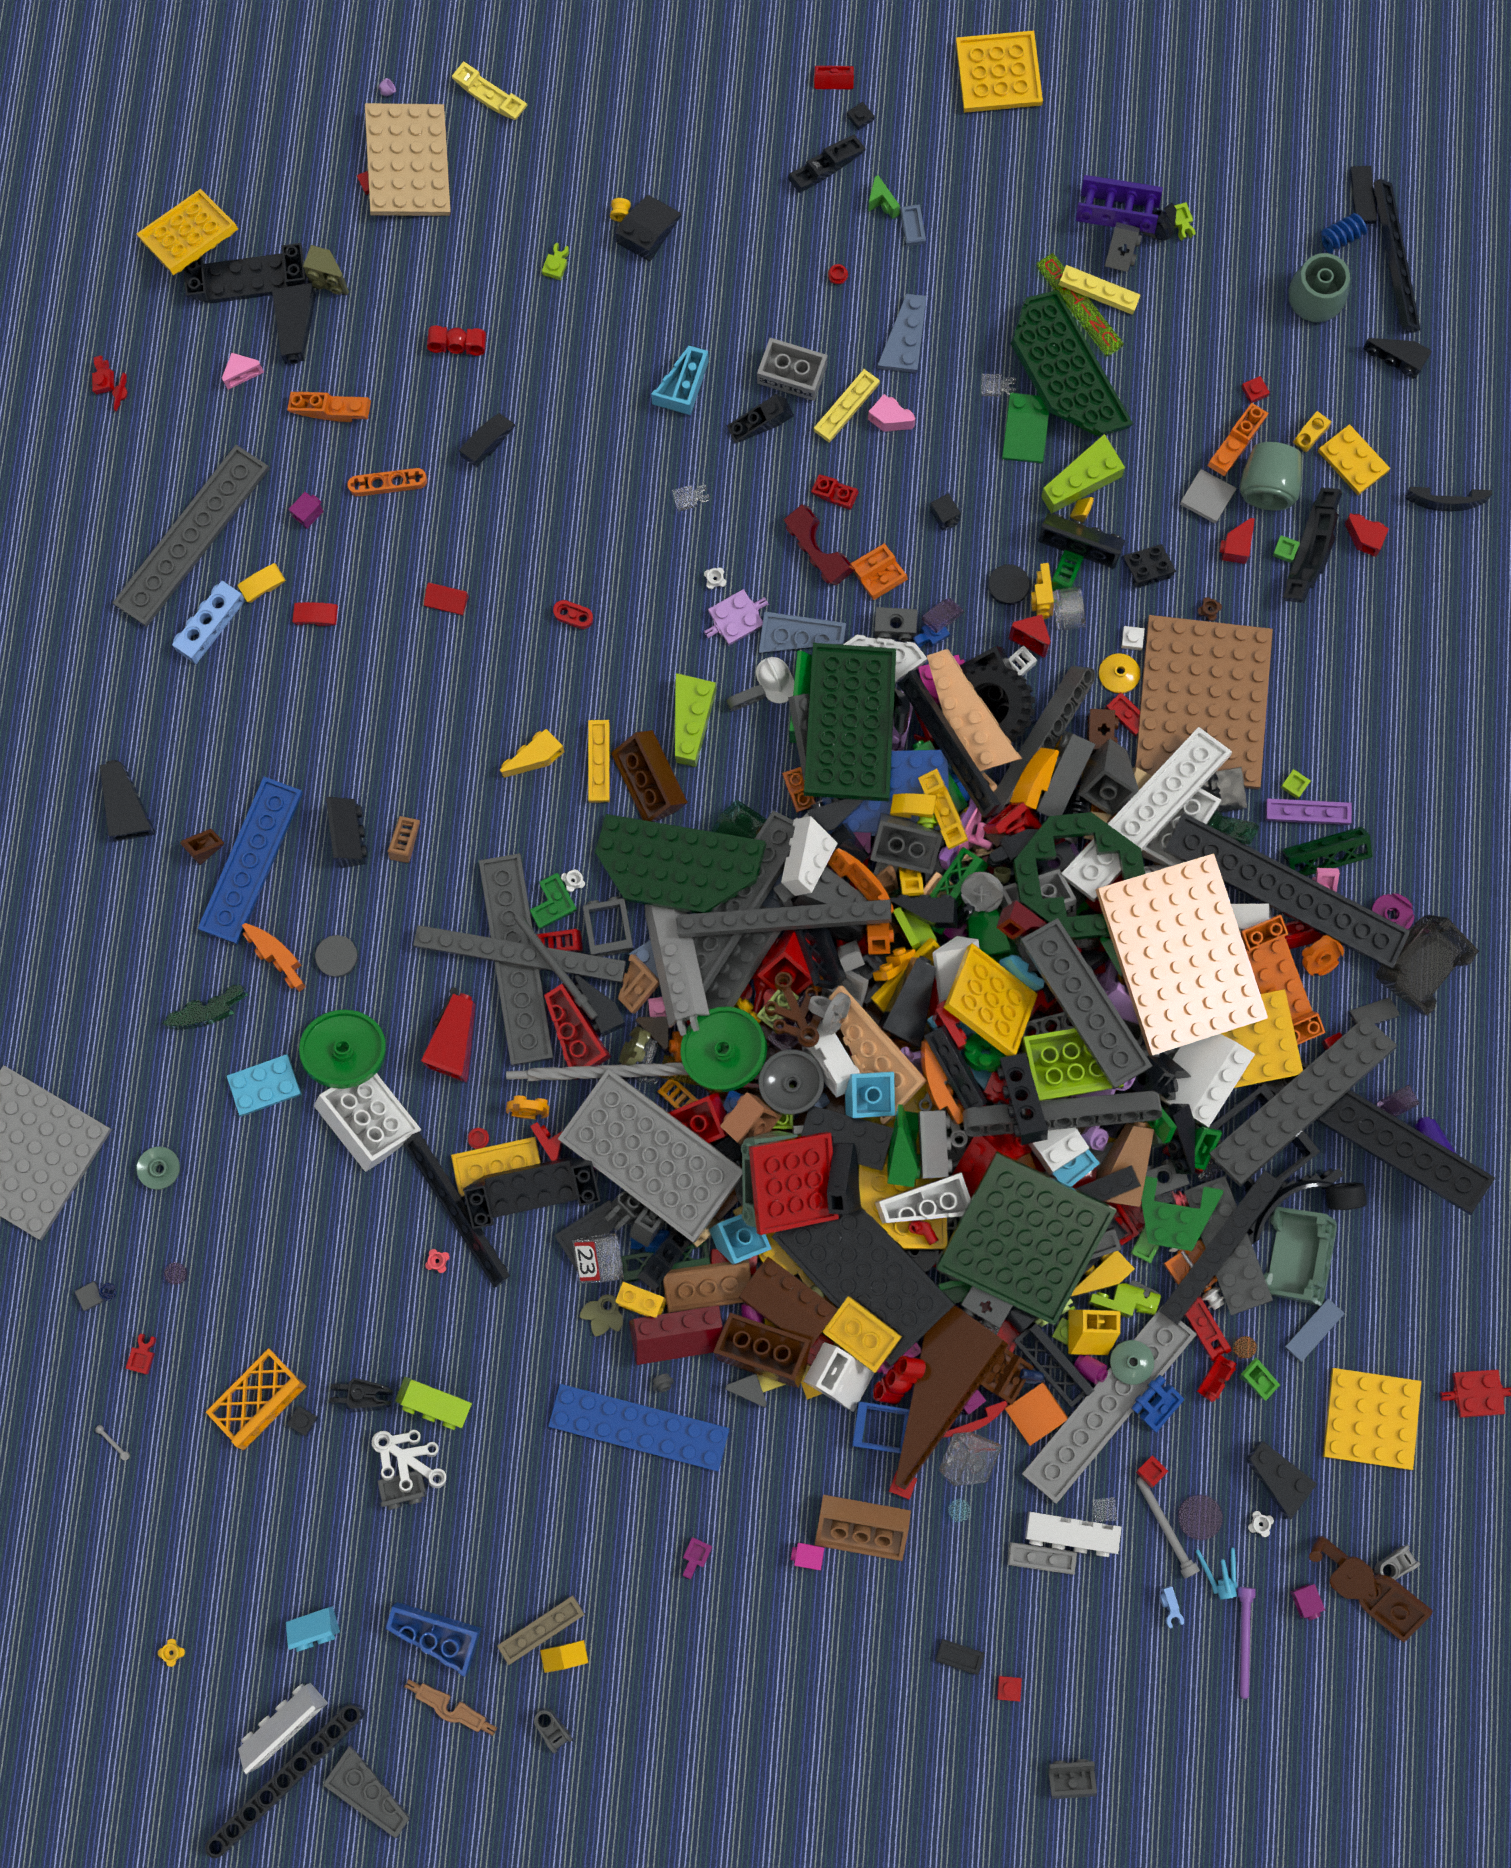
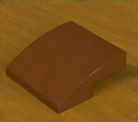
M1006 1349L983 1380L981 1386L1012 1405L1027 1380L1020 1378L1021 1369L1032 1370L1034 1366Z

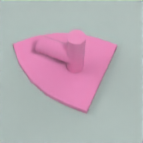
M977 807L965 828L968 841L959 845L957 855L962 847L968 850L975 845L987 850H991L993 847L992 842L983 839L985 834L983 826L986 823L981 822V813Z

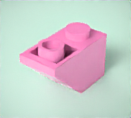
M885 394L868 413V420L883 432L913 429L915 426L914 414L908 409L904 410L893 397H887Z

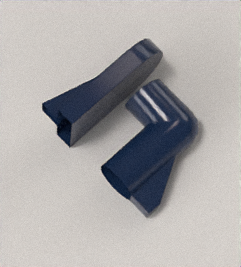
M1033 1367L1032 1370L1021 1369L1020 1378L1027 1379L1025 1383L1039 1385L1044 1382V1374L1038 1371L1037 1368Z

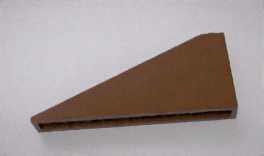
M956 1305L924 1336L920 1359L924 1360L926 1369L923 1377L917 1379L914 1386L895 1484L906 1490L1009 1345Z

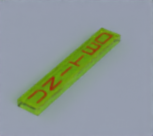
M1054 253L1037 262L1036 267L1052 288L1059 291L1067 307L1105 356L1108 357L1122 348L1124 345L1122 340L1087 296L1058 285L1065 267Z

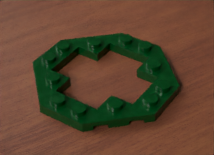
M1092 812L1049 816L1013 862L1019 903L1027 909L1029 908L1047 924L1058 918L1072 940L1108 937L1110 934L1103 914L1067 917L1064 897L1042 899L1036 861L1056 858L1054 839L1093 835L1097 855L1118 853L1123 881L1145 874L1141 848Z

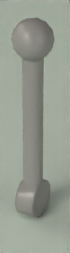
M102 1425L96 1426V1433L101 1434L121 1454L122 1460H128L130 1458L129 1452H124L104 1431Z

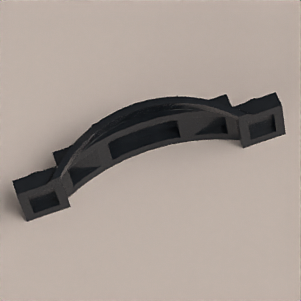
M1320 488L1286 581L1287 586L1283 595L1285 601L1305 603L1309 588H1314L1318 575L1323 574L1336 538L1333 531L1339 517L1336 510L1342 496L1340 489Z
M1330 1168L1320 1175L1322 1180L1317 1173L1313 1176L1307 1174L1297 1183L1295 1180L1289 1183L1287 1180H1284L1282 1187L1248 1231L1251 1243L1254 1244L1260 1239L1266 1220L1283 1200L1306 1188L1321 1187L1325 1189L1341 1178L1344 1173L1340 1168L1334 1171Z

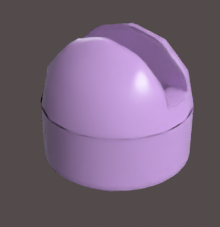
M388 78L379 84V90L383 96H390L396 92L394 84Z

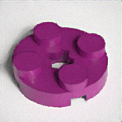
M1400 894L1383 895L1371 907V911L1389 919L1387 911L1395 910L1397 919L1389 920L1406 929H1409L1414 921L1412 904L1406 897Z

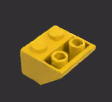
M1069 1310L1068 1354L1108 1355L1120 1335V1311Z

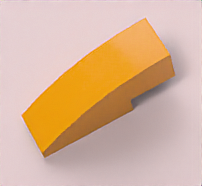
M1040 748L1035 753L1015 786L1010 800L1011 803L1024 802L1027 808H1037L1041 791H1048L1059 754L1058 750Z

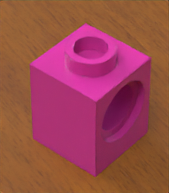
M798 1543L797 1547L792 1548L791 1560L795 1561L794 1566L821 1570L824 1547Z

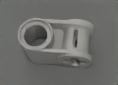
M1406 1544L1378 1562L1374 1568L1375 1575H1384L1383 1568L1385 1565H1389L1391 1568V1575L1389 1577L1396 1580L1420 1566V1562L1414 1559L1409 1551V1545Z

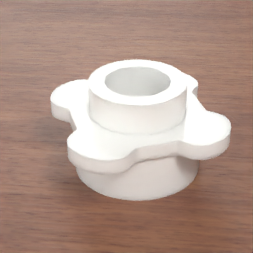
M713 568L705 571L704 576L707 578L706 586L708 589H713L717 586L724 587L726 585L722 568Z
M576 869L561 875V880L565 883L568 892H573L574 889L585 886L582 874Z
M1259 1511L1253 1512L1252 1523L1248 1526L1249 1531L1260 1533L1262 1537L1269 1536L1271 1524L1274 1522L1273 1517L1261 1515Z

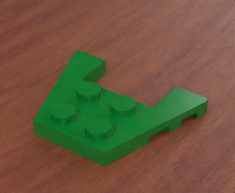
M1146 1176L1141 1202L1148 1244L1192 1251L1219 1202L1223 1190L1203 1187L1200 1209L1154 1201L1158 1178Z

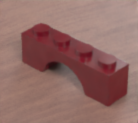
M801 504L784 519L787 524V531L792 536H796L799 540L797 542L798 546L804 552H808L810 562L814 567H819L822 572L821 577L827 584L838 585L855 571L844 554L839 552L825 554L820 550L816 542V531L820 521L809 506Z
M1015 900L1002 910L996 928L1014 940L1018 936L1029 935L1047 923Z

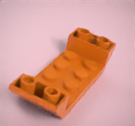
M1281 914L1242 930L1241 937L1260 994L1285 989L1298 1045L1326 1032L1319 1014L1312 1011L1285 936L1289 935Z

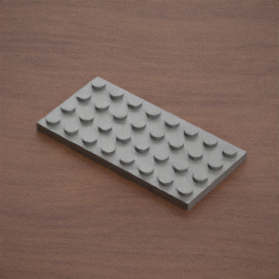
M611 1069L606 1070L558 1138V1140L583 1159L592 1161L596 1169L693 1243L697 1241L742 1178V1168Z

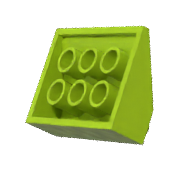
M1075 1028L1023 1037L1020 1043L1022 1053L1027 1055L1039 1101L1113 1089Z

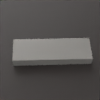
M1010 1542L1007 1565L1075 1575L1077 1552Z

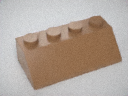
M823 1495L815 1545L902 1561L909 1531L911 1510Z

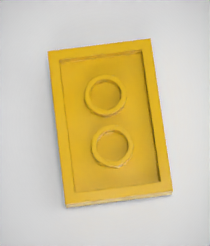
M1350 424L1317 451L1358 496L1390 470L1389 466Z
M850 1296L846 1298L823 1330L826 1336L874 1373L879 1370L902 1338L901 1335Z

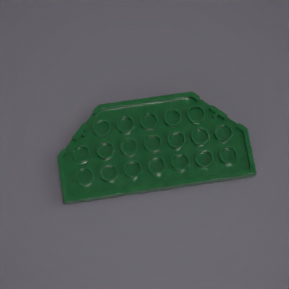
M1054 290L1027 297L1022 304L1010 344L1047 411L1098 437L1130 428L1133 422L1059 291Z
M606 814L595 853L625 901L698 914L710 913L717 905L722 902L724 904L737 896L738 892L744 888L756 884L767 844L763 840Z

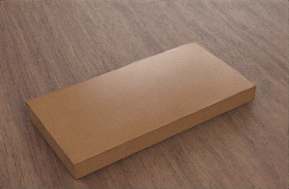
M749 1259L734 1265L731 1262L670 1270L663 1279L668 1313L717 1305L744 1303L738 1297L751 1279Z

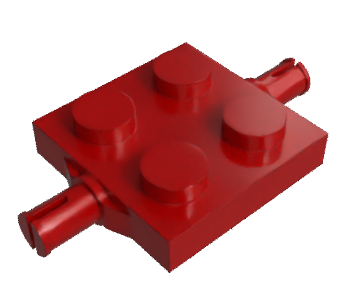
M1499 1370L1453 1373V1391L1440 1392V1396H1446L1441 1397V1401L1454 1400L1458 1407L1459 1418L1504 1415V1397L1511 1396V1387L1503 1388L1500 1382Z

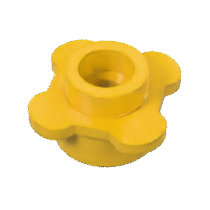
M169 1639L167 1645L158 1650V1656L169 1667L174 1666L176 1661L185 1655L184 1648H180L176 1644L175 1639Z

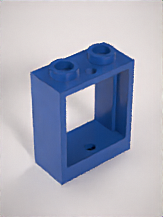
M858 1402L852 1446L901 1454L910 1409ZM867 1409L904 1415L900 1448L862 1442Z

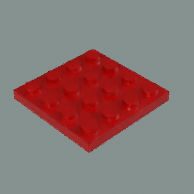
M830 1132L749 1146L757 1234L763 1235L839 1219L838 1214H829L827 1187L833 1155Z

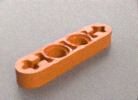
M413 468L353 476L348 481V489L354 496H367L421 489L426 486L428 479L422 469ZM416 475H420V482L415 481ZM406 476L409 477L410 484H407ZM395 477L403 478L402 484L398 486L393 485L392 480ZM376 479L383 481L382 486L379 488L372 486L373 481ZM365 481H368L369 489H367ZM359 482L361 486H359L358 490H355L354 486Z

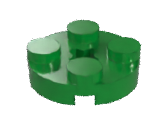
M977 1033L969 1037L964 1046V1059L972 1069L981 1072V1069L988 1070V1073L997 1071V1067H1000V1058L1007 1057ZM982 1050H989L990 1055L987 1053L982 1054Z

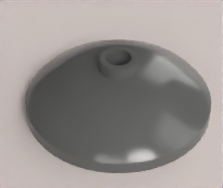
M784 1050L770 1057L762 1067L759 1075V1089L764 1101L773 1110L787 1115L800 1114L812 1108L820 1099L824 1089V1075L820 1065L811 1055L800 1050ZM792 1081L797 1082L795 1088H790L789 1086Z

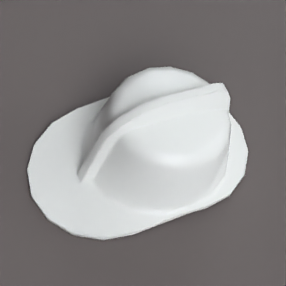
M776 657L762 660L756 668V677L759 684L762 685L767 699L779 704L787 702L788 697L793 696L794 679L788 666L783 660Z

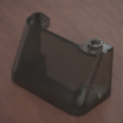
M1425 915L1411 928L1393 969L1381 966L1375 976L1385 987L1422 1015L1428 1016L1436 1007L1437 1001L1432 996L1455 966L1471 964L1479 951L1448 917Z

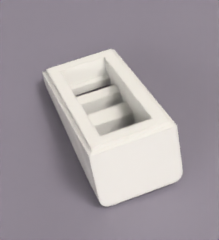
M1022 646L1009 658L1012 668L1018 672V675L1027 673L1037 662L1036 658L1025 646ZM1021 656L1028 662L1027 664L1020 658ZM1016 661L1022 667V669L1019 670L1013 662Z

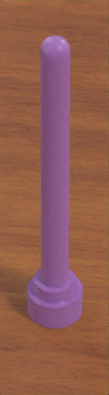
M1237 1587V1597L1242 1602L1240 1696L1242 1699L1249 1697L1251 1602H1253L1256 1588Z

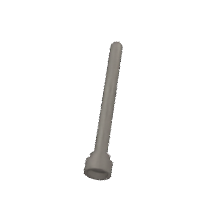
M1139 1477L1137 1484L1181 1563L1180 1567L1182 1570L1180 1572L1182 1576L1186 1579L1194 1575L1200 1569L1196 1562L1193 1563L1192 1559H1188L1148 1484Z

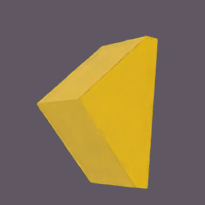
M584 1640L540 1650L544 1673L589 1663Z

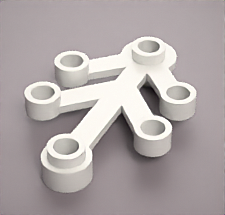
M411 1430L409 1433L394 1436L387 1431L377 1432L372 1438V1447L376 1452L380 1453L382 1462L381 1477L384 1480L389 1481L394 1477L395 1471L390 1465L389 1453L397 1457L401 1480L399 1489L401 1492L408 1493L413 1487V1483L409 1478L408 1466L428 1478L431 1487L441 1488L444 1486L446 1474L442 1469L431 1470L414 1458L422 1455L436 1456L439 1447L435 1442H430L425 1446L401 1449L396 1444L409 1442L411 1445L418 1444L421 1437L419 1431ZM416 1434L418 1439L411 1440L410 1435ZM386 1440L387 1444L385 1446L379 1445V1441ZM433 1446L436 1448V1451L430 1453L428 1448ZM390 1470L392 1474L385 1476L384 1471ZM438 1476L441 1478V1482L435 1483L433 1478ZM404 1482H408L410 1484V1487L404 1489L402 1487V1484Z

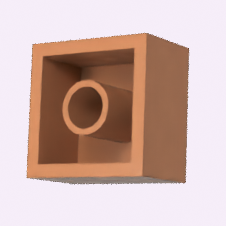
M747 1092L739 1098L732 1112H729L724 1117V1122L720 1127L737 1143L743 1144L746 1138L770 1132L782 1115L773 1110L764 1099Z

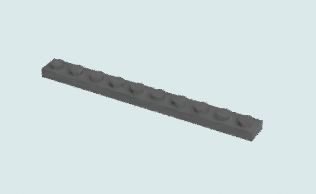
M876 900L678 915L677 934L679 938L892 923L891 901Z
M417 925L413 944L416 948L553 971L534 945ZM547 948L566 974L622 983L626 961Z

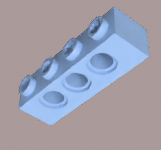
M221 581L219 585H215L209 598L200 604L195 616L190 617L184 630L175 636L172 644L175 650L194 664H197L246 600L243 595L224 581ZM224 602L221 608H216L218 603ZM206 619H212L209 624H203ZM199 634L198 639L191 641L193 635Z

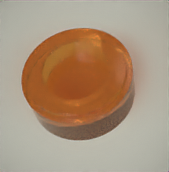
M1242 1336L1234 1342L1233 1349L1238 1357L1247 1359L1256 1353L1257 1346L1251 1337Z

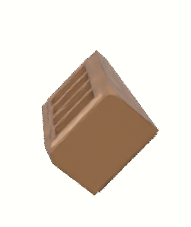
M399 816L388 849V855L391 860L405 863L410 862L420 820ZM402 826H408L413 828L412 830L402 828ZM400 834L410 835V837L400 836ZM398 842L407 843V845L398 844Z

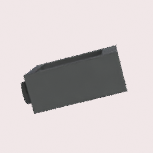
M618 896L611 897L605 902L594 900L587 902V905H583L591 955L606 957L634 951L624 898L620 899ZM621 907L626 940L595 945L590 913Z

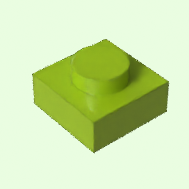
M1293 769L1281 786V789L1299 799L1311 780Z

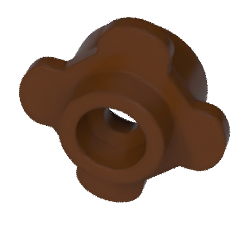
M1206 597L1203 599L1202 607L1198 608V614L1208 617L1210 621H1214L1217 618L1216 614L1222 609V605L1216 600Z

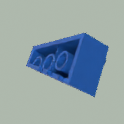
M399 1602L392 1606L386 1625L388 1631L408 1643L414 1644L422 1649L421 1651L432 1655L447 1667L450 1666L464 1677L470 1670L482 1629Z

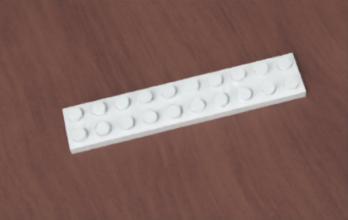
M1198 727L1116 814L1108 825L1140 847L1142 852L1231 756L1232 751ZM1093 839L1061 874L1067 882L1095 902L1098 899L1095 889L1111 885L1121 874L1118 853L1097 855Z

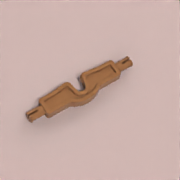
M410 1679L407 1681L408 1684L404 1688L416 1693L415 1697L433 1707L442 1719L453 1723L460 1722L476 1732L483 1730L492 1736L495 1734L494 1731L497 1730V1727L486 1722L485 1716L476 1712L464 1702H459L455 1710L450 1712L447 1709L451 1698L449 1694L437 1690L426 1683L419 1685Z

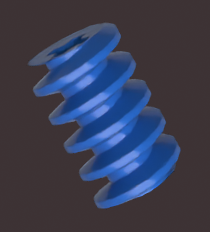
M1353 213L1349 217L1343 218L1342 221H1337L1321 231L1323 246L1331 254L1334 249H1340V244L1344 247L1347 245V241L1350 243L1354 242V237L1360 239L1361 234L1365 236L1367 234V227L1364 220L1358 214Z

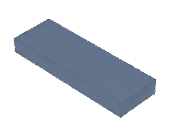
M1326 1299L1284 1348L1302 1362L1345 1313L1330 1299Z

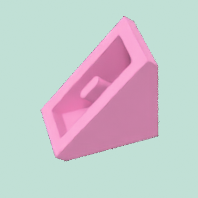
M231 353L222 379L229 390L264 373L258 360Z

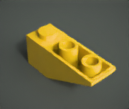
M547 729L543 732L539 731L533 736V741L527 746L523 745L519 748L514 758L507 759L502 764L500 772L505 778L549 766L565 752L563 745Z
M1119 1251L1103 1255L1100 1258L1102 1263L1097 1268L1093 1265L1084 1273L1087 1277L1082 1282H1078L1071 1297L1116 1286L1135 1268Z

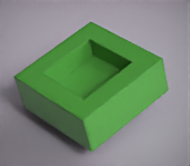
M1280 535L1272 556L1292 563L1300 542Z

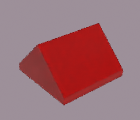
M1042 614L1013 622L1008 638L1044 658L1047 655L1051 642Z

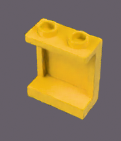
M623 1282L616 1298V1303L618 1306L646 1317L656 1318L663 1313L666 1299Z

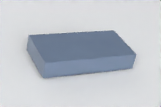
M920 204L900 207L906 246L926 244Z

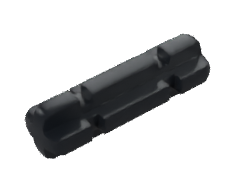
M966 903L958 912L957 929H961L975 911V907L971 906L970 903Z

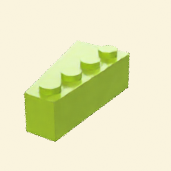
M1104 434L1043 488L1041 497L1051 514L1123 476L1125 467L1106 435Z
M676 673V763L693 767L697 766L717 691L716 682Z

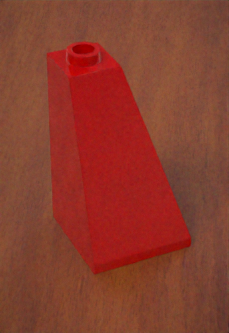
M785 930L757 976L776 992L778 990L774 984L776 975L780 972H787L792 977L791 990L796 995H799L813 981L795 931Z
M460 993L459 996L456 994L452 995L421 1062L428 1069L467 1083L476 1005L471 1000L472 997Z

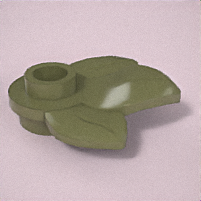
M609 1294L601 1296L598 1301L588 1302L580 1312V1318L591 1320V1329L596 1337L607 1332L609 1328L620 1331L623 1324V1316L618 1311L619 1306L616 1303V1298ZM609 1301L612 1303V1307L606 1310L604 1304Z

